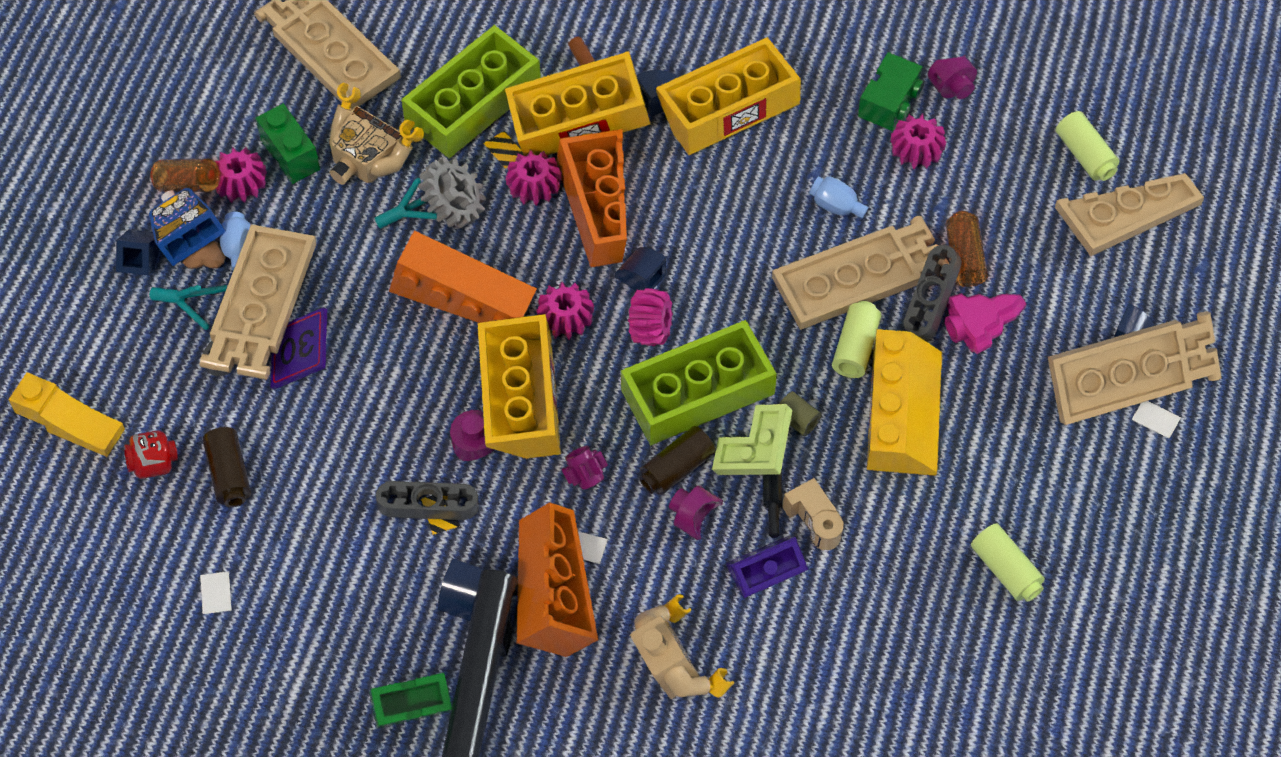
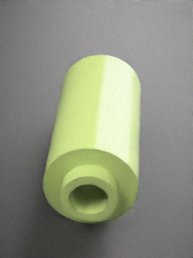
M1076 111L1064 117L1057 125L1056 133L1092 180L1105 181L1113 177L1118 170L1119 159L1083 112Z
M860 301L851 304L848 308L832 362V368L842 376L860 378L865 375L875 341L876 330L882 317L881 312L871 302Z
M998 523L984 529L972 541V549L1016 601L1025 599L1029 602L1043 591L1044 588L1041 584L1044 582V576Z

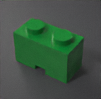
M887 52L876 74L880 75L878 81L871 79L860 97L858 117L893 131L899 120L905 121L910 111L911 99H917L923 89L924 81L921 80L923 66Z
M284 103L255 117L262 143L271 156L275 157L279 167L292 185L320 170L316 147Z
M445 673L372 688L369 691L377 729L449 713L452 710Z

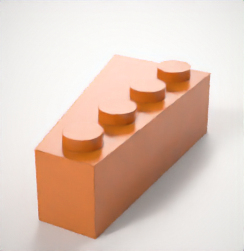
M623 129L559 139L557 167L561 170L562 182L590 267L623 262L627 241L626 204L624 200L625 178L623 175L624 153L622 150Z
M414 230L397 262L389 292L482 323L524 317L537 288Z
M549 502L519 520L517 644L568 657L598 641V634L574 510Z

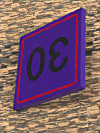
M325 307L288 322L278 353H272L270 388L273 390L326 368L327 309Z

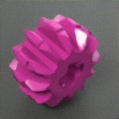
M923 113L919 119H915L909 114L906 121H898L895 130L891 133L890 142L892 143L893 156L900 157L901 165L910 162L913 169L918 164H922L927 169L931 162L938 163L946 147L944 127L937 126L935 118L929 121L925 120Z
M232 147L230 154L227 155L220 152L219 161H212L213 172H211L210 176L212 185L215 186L220 197L227 196L231 203L236 198H240L245 203L247 196L258 197V189L265 188L267 170L257 152L250 154L247 147L241 152H237Z
M530 149L528 156L525 157L518 153L516 162H509L506 185L510 188V194L513 198L520 197L523 205L532 200L537 207L540 199L550 202L551 194H558L560 189L559 183L562 179L561 170L557 167L554 157L547 158L545 151L539 155H534Z
M562 281L558 289L548 286L546 290L547 295H540L538 299L537 315L546 314L549 329L552 330V335L555 339L561 333L565 334L568 340L572 337V332L583 335L584 326H591L593 321L592 314L594 312V303L592 300H589L587 289L579 291V286H577L576 282L570 288L566 287Z
M649 288L635 292L631 298V307L628 309L629 333L634 343H641V345L646 346L665 344L670 336L673 315L671 310L672 302L668 292Z

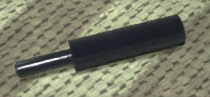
M782 468L781 474L763 475V506L768 508L769 536L771 538L779 536V508L782 507L783 503Z

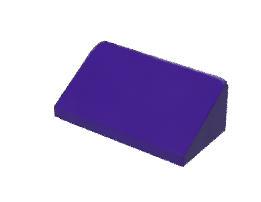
M786 536L726 563L743 598L809 570L797 539L794 536Z

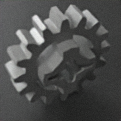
M442 157L440 160H435L428 165L426 170L420 174L423 182L418 185V188L425 191L421 201L429 202L430 206L427 211L429 213L435 211L438 222L446 219L448 227L451 228L457 224L459 228H462L478 219L479 214L484 211L485 208L481 203L486 200V197L479 193V190L484 186L475 182L476 172L472 174L467 172L468 164L465 163L460 167L457 158L448 161L446 157Z

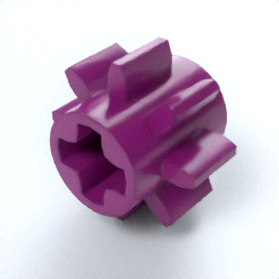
M583 446L570 452L565 457L568 466L561 470L569 484H573V486L579 484L581 489H588L604 479L602 469L607 467L608 464L601 451L597 452L596 449L591 451L589 446Z

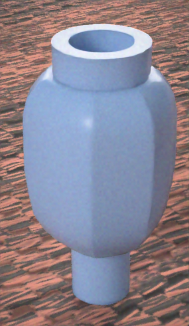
M818 176L809 194L814 196L815 203L818 206L839 216L853 213L863 219L869 208L857 201V195L851 187L831 176L825 179Z
M230 212L224 216L225 220L222 226L226 231L219 237L223 254L231 259L232 271H234L251 225L245 220L244 214L241 212Z

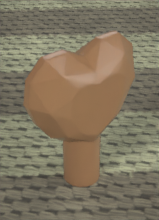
M213 240L183 259L182 262L189 269L202 266L219 268L224 264L226 256L221 250L220 243Z

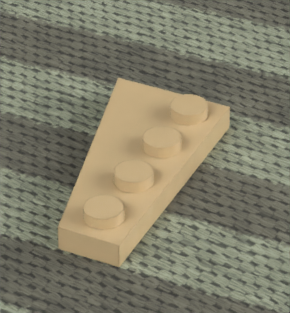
M1184 173L1146 181L1145 185L1129 188L1127 185L1117 187L1114 192L1100 195L1097 192L1083 194L1081 199L1071 201L1068 198L1059 199L1056 201L1055 209L1088 254L1093 256L1202 205L1204 196L1187 174Z

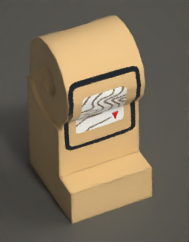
M815 478L784 494L782 508L789 518L797 514L800 516L811 532L810 539L813 545L821 550H831L839 545L843 532V520Z

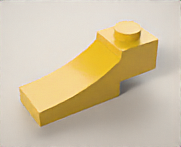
M26 372L8 399L16 414L44 425L47 432L106 457H108L125 430L122 422L81 403L59 389L57 384Z

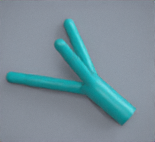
M420 178L414 180L398 206L374 217L380 229L404 217L437 220V213L411 211L426 203L421 201V198L409 203L418 185L421 183Z
M196 285L183 290L152 287L149 297L153 301L176 303L204 330H208L209 324L185 302V298L226 292L228 285L201 288L200 285Z

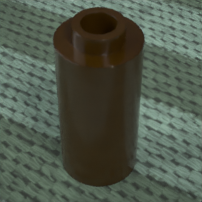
M697 426L691 427L640 467L642 476L639 477L642 486L651 494L655 492L658 495H663L714 455L716 452L714 444L701 428Z
M230 427L215 428L208 431L203 436L202 441L216 500L219 504L226 507H238L244 504L251 496V489L237 431Z

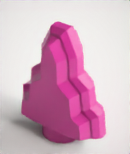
M962 293L950 296L947 303L950 316L945 318L946 330L952 341L955 343L964 341L972 353L979 354L992 346V340L1002 334L1004 324L1015 320L1025 309L1026 302L1019 294H1000L992 298L981 294L967 297Z

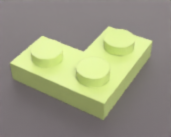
M787 404L755 405L749 437H718L712 470L718 475L781 474L792 409Z

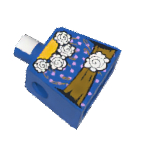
M184 188L179 192L173 190L165 192L161 197V203L149 212L155 243L172 266L217 239L226 231L211 209L190 188Z

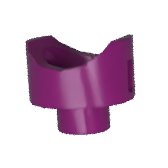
M963 55L961 57L936 60L929 68L927 75L942 97L952 98L956 96L957 99H964L975 89L973 82L977 76V69L966 55Z
M466 411L454 419L451 424L450 437L454 453L460 460H477L495 450L486 447L483 411Z
M700 485L696 486L690 493L680 488L669 504V509L677 513L674 519V526L680 528L692 538L700 540L701 524L711 510L723 505V500Z

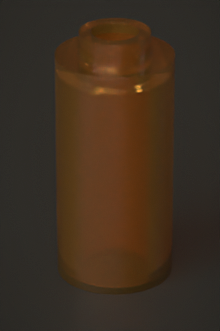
M161 159L152 166L150 177L154 188L160 192L171 190L179 192L184 188H190L193 192H211L219 185L220 169L212 159Z
M967 211L956 212L945 223L948 244L961 258V268L955 283L962 287L977 286L988 278L979 220L976 215Z

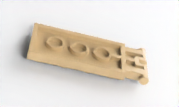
M272 0L254 12L259 22L267 20L273 26L274 36L341 103L342 100L337 95V88L341 83H347L349 86L346 92L347 98L351 96L353 87L359 88L361 98L358 102L351 104L352 109L356 106H361L401 78L400 70L328 0H285L284 2Z
M922 216L914 217L910 221L911 225L895 230L892 225L772 270V279L799 329L802 330L848 312L849 306L853 303L860 301L873 303L917 286L928 254L934 247L938 246L936 244L927 247L934 243L935 238ZM946 258L944 260L939 259L938 264L942 267L944 264H949Z
M250 225L210 332L211 341L213 342L209 355L202 354L200 367L230 373L233 365L237 364V374L265 380L269 378L270 366H266L270 353H278L317 244L315 236Z
M1200 312L1197 314L1196 321L1183 325L1181 322L1173 320L1049 356L1048 362L1060 422L1068 425L1193 388L1192 381L1207 377L1209 381L1221 379L1217 349H1206L1205 345L1215 342L1211 312Z

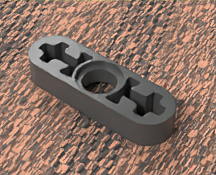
M938 245L928 254L904 318L905 330L914 333L924 341L931 339L936 334L961 268L959 254L949 245ZM947 256L951 260L950 264H944L941 267L938 264L939 259L944 260ZM940 274L945 278L944 281L938 278ZM931 285H939L941 288L939 297L933 301L925 300L926 289ZM921 305H924L926 308L933 310V312H930L927 309L926 311H924L920 307ZM924 318L928 324L926 327H920L918 330L914 324L916 321L921 322Z
M388 481L380 485L376 491L378 510L387 517L467 520L475 516L479 509L477 491L468 484ZM426 494L434 495L437 498L436 503L429 507L421 506L418 504V500ZM391 495H397L394 503L390 504L387 502ZM408 495H411L412 505H407ZM443 496H448L447 506H444ZM461 498H467L465 506H458Z

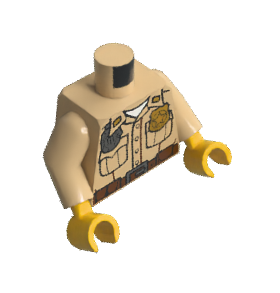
M341 83L337 88V95L342 100V104L337 105L329 139L333 161L336 163L330 170L331 177L342 185L353 175L366 183H372L378 177L398 172L413 148L411 143L419 142L423 139V129L416 127L413 133L410 134L415 122L405 120L401 123L398 131L358 106L352 109L351 104L359 101L361 92L359 88L353 87L351 96L347 98L346 92L349 86L347 83Z
M677 594L665 605L646 610L635 618V631L630 636L651 674L671 700L676 696L705 695L709 692L719 698L734 684L733 681L728 682L723 679L728 673L724 668H718L709 679L705 676H700L668 622L676 623L691 612V608L686 610L679 605V601L684 598L683 595Z

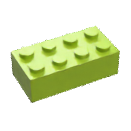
M493 25L401 99L404 121L411 120L415 122L412 129L414 130L416 127L422 128L424 131L423 138L450 159L510 109L505 88L541 78L540 61L496 25Z
M743 320L621 370V391L651 446L683 433L693 426L702 425L774 395L777 373L748 322Z

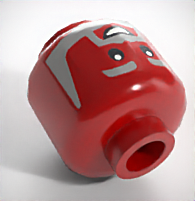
M161 430L134 434L130 438L129 444L124 445L128 472H134L139 479L166 475L171 471V462L178 460L175 441H168L165 433Z

